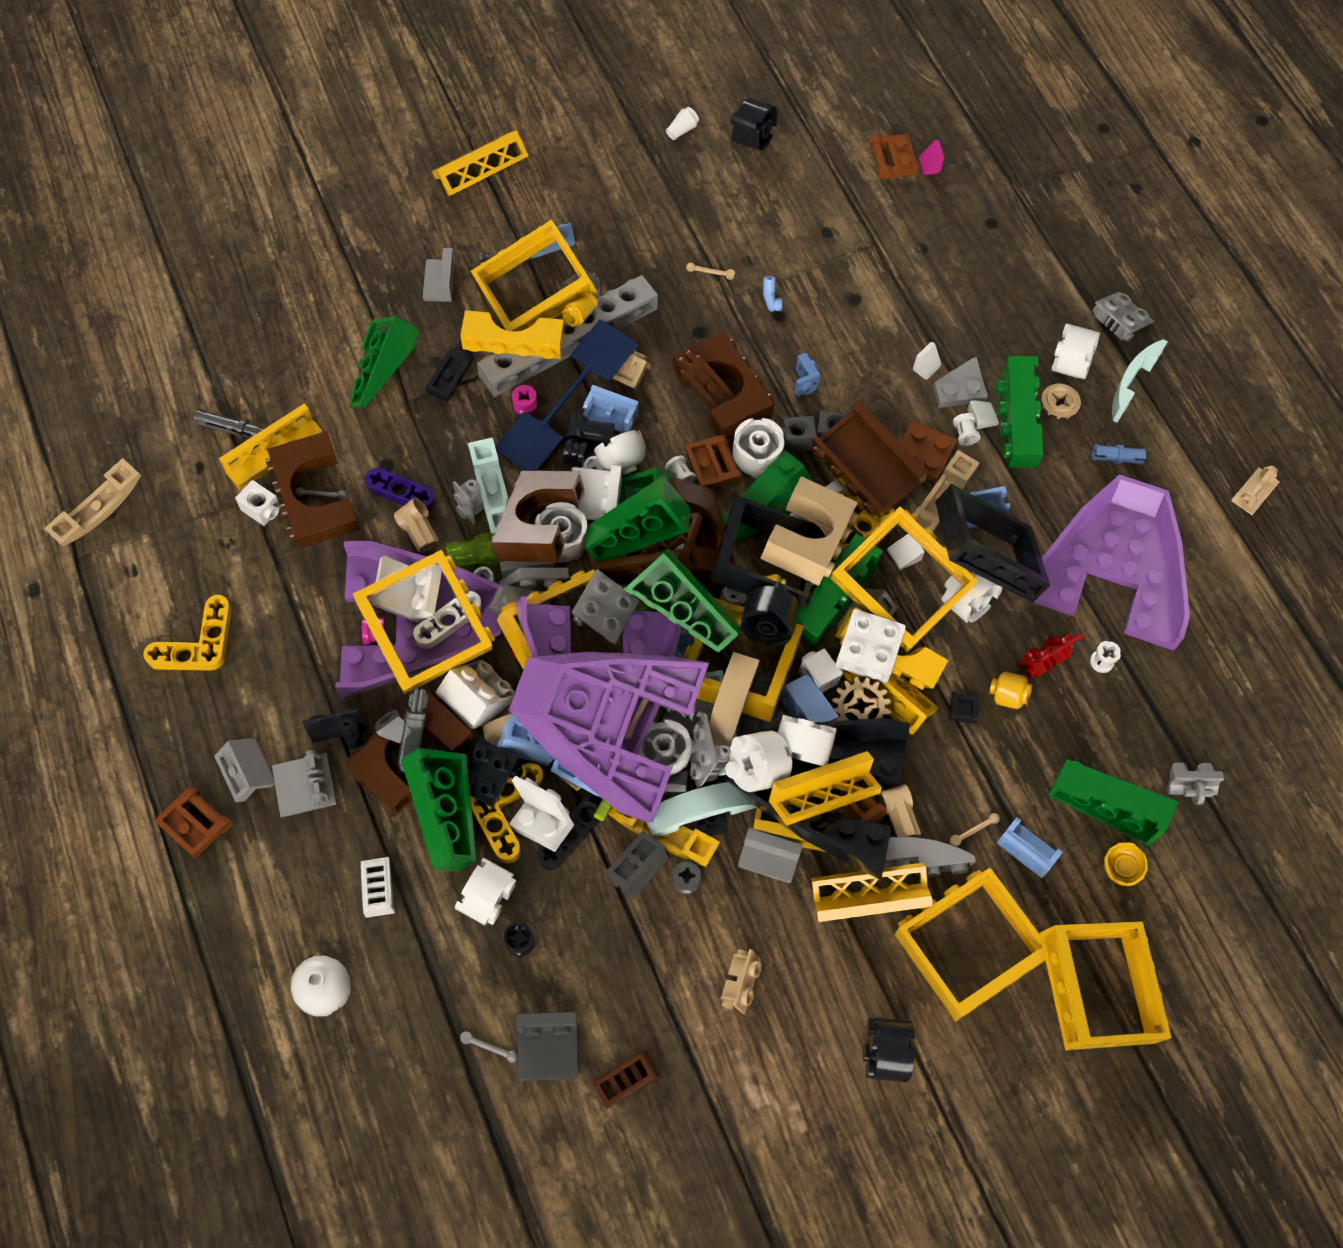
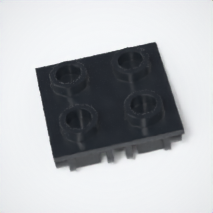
M343 708L335 714L327 716L323 714L314 715L309 720L302 721L312 743L343 736L350 749H357L362 745L361 732L367 730L358 708Z
M480 737L467 762L470 796L494 808L508 779H513L515 776L520 778L523 775V769L517 763L519 757Z

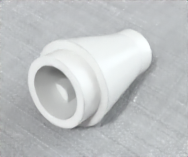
M690 107L681 109L666 129L667 135L672 140H675L692 130L699 122L698 115Z

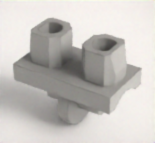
M1173 763L1170 769V780L1166 789L1168 794L1192 797L1195 805H1202L1205 797H1213V795L1218 794L1219 785L1224 780V775L1221 771H1215L1211 763H1201L1197 765L1195 771H1188L1187 765L1184 763Z

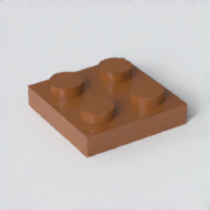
M911 421L900 444L927 472L926 479L937 483L957 440L915 421Z

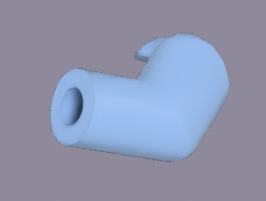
M766 276L763 282V297L767 308L771 312H774V310L781 311L783 300L775 298L776 278Z

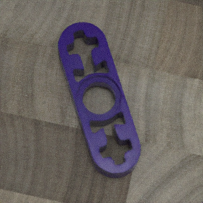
M379 468L372 469L366 474L367 488L375 495L403 506L413 498L423 499L427 496L428 501L423 500L422 503L426 506L428 512L435 506L434 493L426 486ZM379 478H382L383 483L377 482L376 485H374L373 480L378 481ZM398 486H405L407 488V492L403 495L393 493L394 489Z

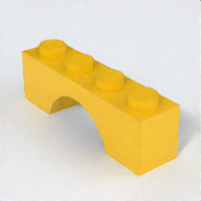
M465 310L460 334L462 347L472 352L486 351L496 354H517L523 357L537 356L545 359H561L565 335L564 320L539 317L528 329L513 332L498 327L488 312Z
M857 607L849 609L835 635L841 639V645L853 610H860ZM918 647L910 654L904 656L897 655L891 674L900 677L901 674L910 679L908 682L910 685L920 690H923L924 687L934 688L948 660L926 647Z

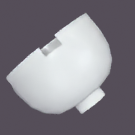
M632 430L610 438L611 442L608 443V446L605 447L601 443L594 449L599 463L605 470L610 471L611 465L621 466L624 476L638 471L636 466L643 461L646 455V445L640 430L637 432Z
M664 720V722L655 724L654 721L638 755L672 768L670 776L679 773L687 766L691 758L692 751L689 733L678 722Z
M313 956L304 960L296 968L291 978V993L294 1002L305 1013L313 1016H328L347 1002L351 993V979L347 969L338 960L328 956Z

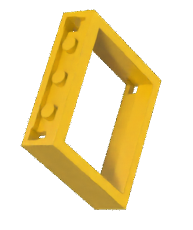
M553 220L539 226L530 234L520 238L508 248L501 250L497 255L471 270V273L507 331L516 332L528 329L539 317L558 319L563 316L562 312L567 304L584 298L588 294L593 296L597 294L594 285ZM557 242L579 276V279L510 322L488 284L549 245Z
M899 507L832 573L830 579L864 612L897 622L848 572L899 524L962 585L916 633L910 635L906 630L904 631L900 647L908 653L976 585L978 580L971 571L951 562L946 546L943 548L936 541L937 536L930 529H923L917 523L918 519L914 514Z
M442 550L353 593L357 606L404 694L449 672L450 669L459 667L492 650L493 645L491 642L494 641V637L489 627L483 628L478 618L482 617L478 606L475 602L470 604L466 596L469 590L464 580L457 579L453 572L457 569L450 555L445 557ZM439 564L480 643L409 678L367 598Z
M584 570L579 571L570 577V581L565 583L557 581L547 588L548 591L540 594L539 591L533 592L527 596V604L542 605L581 586L586 585L587 587L595 570L587 573ZM511 602L502 608V612L496 620L524 670L527 659L531 657L526 639L514 618L517 617L514 607L516 602ZM619 636V638L617 639V643H618L619 647H620V636Z
M716 599L741 627V618L745 607ZM796 624L791 640L786 643L766 697L749 691L742 711L743 714L771 722L800 644L803 625ZM692 636L693 646H687L684 658L698 660L704 643ZM704 677L697 699L715 704L722 682Z
M991 868L984 872L980 870L973 872L966 878L968 882L961 887L958 884L953 885L943 893L945 895L943 899L938 902L932 899V906L920 908L923 912L916 917H913L912 914L906 916L905 919L898 923L900 927L894 934L955 1022L1046 961L1040 934ZM983 886L1032 954L958 1003L910 934Z
M1143 922L1055 925L1040 932L1065 1050L1155 1044L1172 1038ZM1122 939L1144 1033L1090 1037L1069 940Z

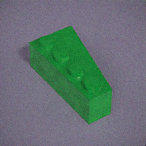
M1008 356L1001 377L995 383V393L1000 398L997 408L998 415L1002 416L1000 435L1004 437L1005 441L1002 454L1003 458H1007L1008 468H1037L1043 457L1042 424H1037L1040 419L1041 401H1035L1038 388L1040 387L1039 377H1034V370L1039 365L1038 356Z
M663 475L589 524L585 549L596 561L615 559L687 533L690 526L691 508Z
M857 533L839 555L837 561H835L829 578L823 576L819 586L817 585L816 588L810 590L813 592L809 606H803L799 613L797 624L804 626L801 639L816 648L853 602L830 578L832 573L866 540ZM876 546L848 572L862 588L875 575L882 554V550Z
M669 548L624 589L631 595L634 594L643 600L652 609L655 608L667 616V619L673 623H677L688 630L691 635L718 653L736 638L742 629Z
M422 748L416 749L402 758L401 762L433 869L459 871L476 862L466 754Z
M1068 759L1059 769L1048 793V796L1147 846L1152 845L1167 831L1178 805V801Z

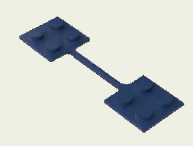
M599 319L570 355V357L584 365L585 370L544 420H537L524 411L495 446L496 452L524 471H538L564 439V437L549 427L551 419L588 374L596 373L610 382L639 344Z

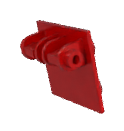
M1067 633L1061 637L1058 634L1051 636L1044 641L1045 645L1041 648L1035 647L1023 653L1024 658L1016 662V664H1025L1027 667L1025 669L1026 675L1029 678H1037L1047 670L1052 669V666H1057L1058 663L1070 658L1071 653H1073L1071 644L1083 638L1084 635Z

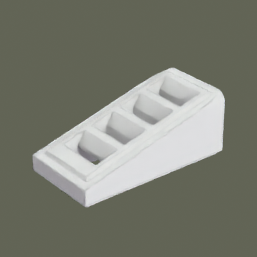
M385 857L361 861L362 902L365 917L395 913L390 858ZM384 866V871L368 873V868ZM384 877V881L369 883V879ZM385 887L383 892L370 893V889ZM385 897V902L371 904V899Z

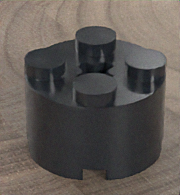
M747 96L744 97L739 110H735L731 116L730 122L734 125L731 141L755 150H765L774 135L770 133L772 126H777L778 109L771 104Z
M779 583L751 589L741 618L742 631L753 641L757 642L759 638L766 641L765 645H784L791 640L794 634L801 605L796 597L787 591V587Z
M868 1018L867 1036H870L869 1044H864L863 1062H867L866 1078L908 1082L912 1076L915 1050L912 1049L910 1040H915L912 1021Z

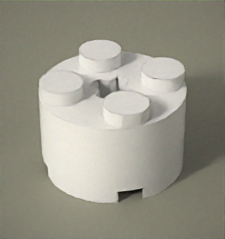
M1066 323L1062 338L1065 339H1062V342L1059 341L1055 356L1058 357L1055 358L1051 371L1079 379H1086L1100 333Z
M754 418L742 422L736 429L732 457L736 466L742 472L756 479L783 453L784 449L782 429L774 421L762 418V420H753Z
M557 502L548 505L536 517L535 525H559L565 545L558 562H569L581 558L585 551L587 537V520L585 515L570 503Z
M975 574L978 582L951 610L966 623L968 621L971 623L975 622L990 609L991 605L989 602L991 598L997 599L1003 588ZM953 576L944 585L947 588L941 599L944 604L962 587Z
M783 715L778 734L785 739L788 747H785L787 756H791V758L824 766L829 762L837 729L825 725H817L815 722Z
M774 731L758 732L733 738L730 746V759L725 766L727 776L733 778L735 783L747 792L772 788L774 782L788 778L792 770V758L787 756L785 747H788L785 739Z
M483 858L481 866L477 865L461 893L464 895L462 899L463 904L457 901L455 909L483 925L487 923L493 925L501 912L502 905L499 904L502 898L508 900L516 886V880L513 879L514 874Z

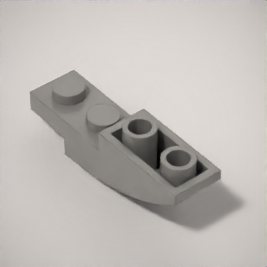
M914 837L889 838L884 868L924 862L927 878H931L947 871H951L954 875L966 873L976 860L974 855L943 842Z

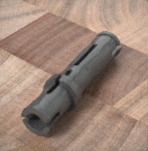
M202 409L197 410L194 416V423L196 425L237 435L239 439L243 440L246 438L250 439L267 428L251 424L250 421L245 419L240 421Z

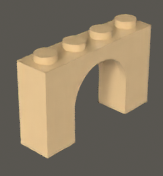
M801 476L786 510L815 523L823 531L825 537L820 539L806 538L776 524L760 559L819 586L823 576L829 578L835 565V563L831 562V559L837 561L843 546L839 545V542L844 544L850 533L846 526L852 528L858 515L854 512L858 502Z

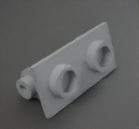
M472 479L461 486L454 481L455 493L453 496L458 504L456 509L463 519L468 518L474 525L476 524L474 516L483 509L480 485L476 480Z

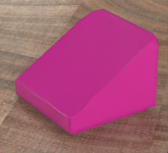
M935 140L919 156L924 175L936 174L941 171L944 154L938 140Z

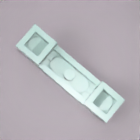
M1163 339L1148 346L1128 366L1114 395L1112 405V418L1114 422L1118 423L1135 394L1128 387L1140 368H1143L1150 372L1168 341Z
M492 437L468 443L491 535L495 534L498 528L499 518L503 516L508 499Z
M729 782L698 788L661 802L654 822L646 823L651 837L656 838L679 831V826L727 811L733 815L757 807L750 803Z

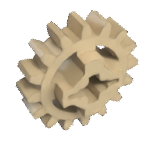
M855 677V684L853 685L845 681L846 689H837V692L841 695L840 698H833V702L838 704V708L834 710L837 714H840L836 721L849 720L846 714H855L858 720L870 719L873 711L878 709L880 710L876 718H883L884 714L891 715V711L886 709V705L892 702L890 699H884V696L888 693L887 690L879 691L880 683L878 681L873 686L870 685V678L866 677L864 683H861L860 679ZM864 689L871 690L878 698H868ZM853 691L854 697L850 703H845L847 696ZM861 699L866 704H870L869 707L865 708V713L862 714L858 709H854L855 706L859 705V700Z

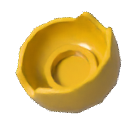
M1118 843L1109 848L1104 857L1105 872L1116 884L1121 886L1135 885L1144 879L1148 870L1146 854L1134 843Z

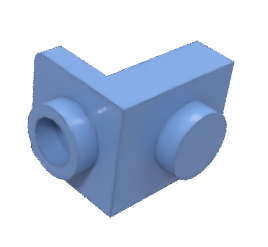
M803 353L797 357L795 369L800 376V379L796 381L794 391L797 397L814 392L818 388L820 379L816 362L811 360L807 353Z

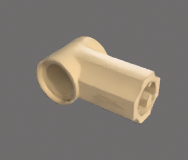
M413 498L394 513V518L397 524L408 532L418 553H424L434 549L438 545L439 540L427 519L429 512L426 506L419 499Z
M905 784L881 791L878 794L879 803L887 809L885 816L888 815L895 837H920L921 832L912 810L913 800L908 786Z

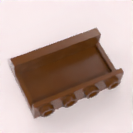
M860 400L851 406L849 414L821 437L816 435L813 438L812 450L820 460L825 459L828 462L832 474L836 478L841 477L847 483L845 486L850 494L854 497L858 495L864 502L862 503L864 509L870 515L875 514L878 519L883 517L926 481L927 472Z

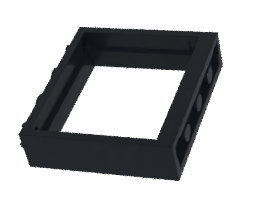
M950 484L935 501L949 560L1034 603L1048 589L1050 582L1032 526ZM967 522L1011 544L1017 562L971 539ZM1013 534L1018 536L1015 540L1010 538Z
M737 495L727 518L709 580L749 595L751 589L779 583L729 563L740 523L768 534H772L777 524L811 539L822 538L823 531L818 526ZM799 577L797 589L782 584L787 587L788 592L796 597L801 605L800 611L803 606H809L813 595L810 589L813 588L814 583Z

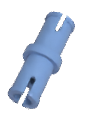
M1095 444L1093 449H1096V451L1092 450L1093 461H1111L1117 465L1122 463L1143 465L1145 461L1141 460V458L1146 459V450L1143 448H1124L1123 445L1119 444L1115 447Z

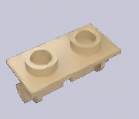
M1269 466L1262 470L1258 467L1231 501L1253 515L1280 482L1276 479L1277 468Z
M738 949L737 954L733 955L728 974L737 977V981L726 979L721 996L723 1007L728 1009L736 1007L742 1014L746 1013L747 1006H750L752 1003L755 978H758L761 972V958L752 949H749V952Z

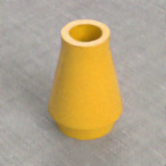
M588 294L584 298L567 304L562 312L564 320L570 326H580L593 309L598 306V301L592 294Z

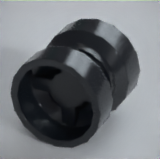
M515 922L505 930L504 942L510 954L516 957H524L533 950L534 937L527 924Z

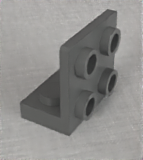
M576 1012L516 1014L518 1080L577 1079Z

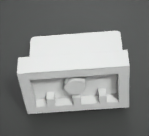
M611 465L610 471L572 468V471L580 472L585 489L579 508L576 509L585 515L586 520L595 521L619 505L623 478L621 466Z
M387 556L381 557L376 582L409 565ZM436 564L373 595L372 605L416 623L435 614L442 569Z
M854 609L835 667L887 684L906 626Z
M515 776L512 782L525 803L509 823L511 829L555 852L574 826L569 817L570 812L562 805L560 801L562 798L551 789L545 791L529 778L523 780Z

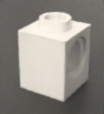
M254 480L235 497L240 510L263 526L270 520H273L280 510L276 495Z
M825 648L817 653L812 651L802 658V663L798 670L801 677L809 674L822 693L835 687L843 674L839 668L835 667V662Z

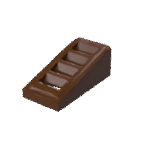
M642 1050L594 1080L592 1084L604 1106L608 1109L661 1076L648 1052ZM641 1061L648 1074L645 1078L636 1064ZM629 1067L638 1081L633 1084L626 1072V1069ZM618 1074L627 1087L624 1091L615 1077ZM607 1080L610 1081L617 1094L613 1098L604 1083Z

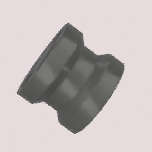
M685 861L679 863L673 871L672 883L675 890L684 895L694 893L700 885L701 871L692 862Z

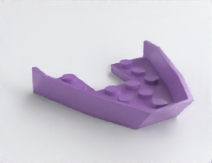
M1119 474L1081 508L1042 557L1050 586L1034 603L1073 616L1077 609L1087 573L1135 589L1123 634L1174 651L1185 637L1190 610L1183 544L1170 493L1168 490Z
M344 541V548L347 554L346 602H355L353 593L376 582L381 557L387 556L410 566L427 556L373 541ZM456 566L457 569L453 572L457 579H463L468 590L480 596L482 617L478 619L483 628L489 627L495 638L501 634V628L496 620L499 616L491 611L489 607L498 588L502 585ZM443 571L435 612L456 598ZM373 596L367 598L369 602H372ZM456 608V610L459 613V616L462 617V611L459 612L458 608ZM448 614L442 617L441 623L448 626L453 624L456 618ZM397 615L396 645L392 646L408 677H412L480 643L470 622H468L435 647L422 649L416 644L413 635L415 627L422 621L416 623ZM436 623L433 624V625H434V628H435V629L437 628L438 632H441V631L438 629L437 624H436ZM423 632V633H422V637H426L427 639H430V638H431V634H430V633L427 634L426 632ZM378 645L342 646L340 682H336L335 686L340 699L397 682Z
M521 596L514 607L531 657L571 653L570 606L527 604V596ZM634 610L620 634V653L674 656L681 634V626L667 619V616L661 612ZM638 697L629 725L643 700L641 697ZM648 701L632 731V738L630 740L623 739L621 749L638 755L658 712L659 704Z
M580 652L528 657L509 711L551 757L618 812L644 822H654L672 768L621 749L624 736L638 697L690 716L709 663L676 656L606 652Z

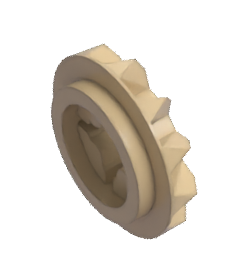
M1065 384L1050 385L1044 390L1041 397L1042 409L1048 411V416L1052 414L1057 416V419L1061 417L1069 419L1072 415H1076L1081 405V399L1077 391ZM1066 398L1064 405L1056 406L1057 401Z

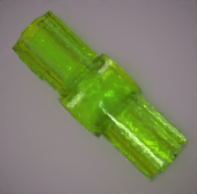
M492 533L478 534L473 540L446 544L447 556H451L455 566L477 563L479 566L488 567L499 562L495 551L491 548Z

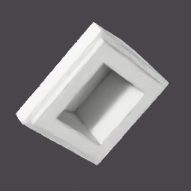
M930 342L916 356L913 371L926 380L941 366L934 342Z
M970 401L967 411L974 414L976 430L999 425L990 402Z
M909 534L887 548V552L899 570L921 561L924 555L921 545Z

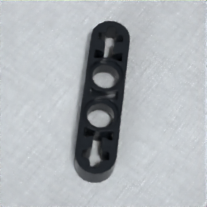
M589 792L570 813L569 817L574 824L572 829L577 833V838L573 842L563 841L560 844L561 847L555 853L557 860L553 861L550 859L546 862L544 853L546 851L552 853L553 851L541 845L537 856L542 868L555 870L560 867L598 825L600 820L594 818L592 821L585 822L580 818V813L587 808L596 812L598 806L595 803L601 799L600 796L598 797Z

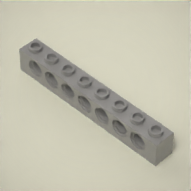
M642 275L635 279H630L624 285L614 290H609L605 295L597 299L598 306L593 309L580 326H570L564 320L565 335L561 359L494 353L491 356H485L481 361L477 362L479 377L493 397H496L570 357L571 353L599 319L620 330L657 310L658 294Z

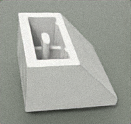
M479 660L450 669L435 693L470 729H474L490 722L511 704L515 691L508 682L503 680L493 670L490 664Z

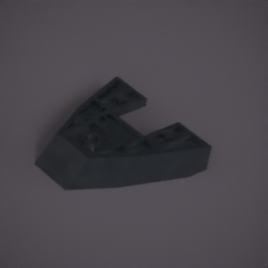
M886 718L815 722L817 725H825L837 729L828 764L868 751L874 759L870 774L879 783L899 786L910 723ZM779 727L738 734L737 737L764 731H774L778 733ZM792 758V770L789 777L821 766ZM726 776V780L750 803L795 835L865 873L882 880L891 826L836 815L837 809L786 826L769 803L772 788L747 792L741 789L733 778ZM833 789L830 793L840 796L841 790ZM817 797L807 798L808 802L817 805L825 801ZM790 804L784 806L789 814L801 810V808Z

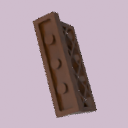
M699 512L691 513L689 532L679 535L668 545L665 544L668 540L648 546L646 549L643 548V551L636 556H632L637 552L634 551L616 559L596 561L591 570L596 572L598 569L617 584L632 582L669 548L692 573L694 564L690 561V556L702 516ZM685 541L683 550L676 549ZM662 545L665 547L660 552L653 553Z

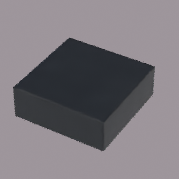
M952 692L950 696L949 720L976 724L979 696Z

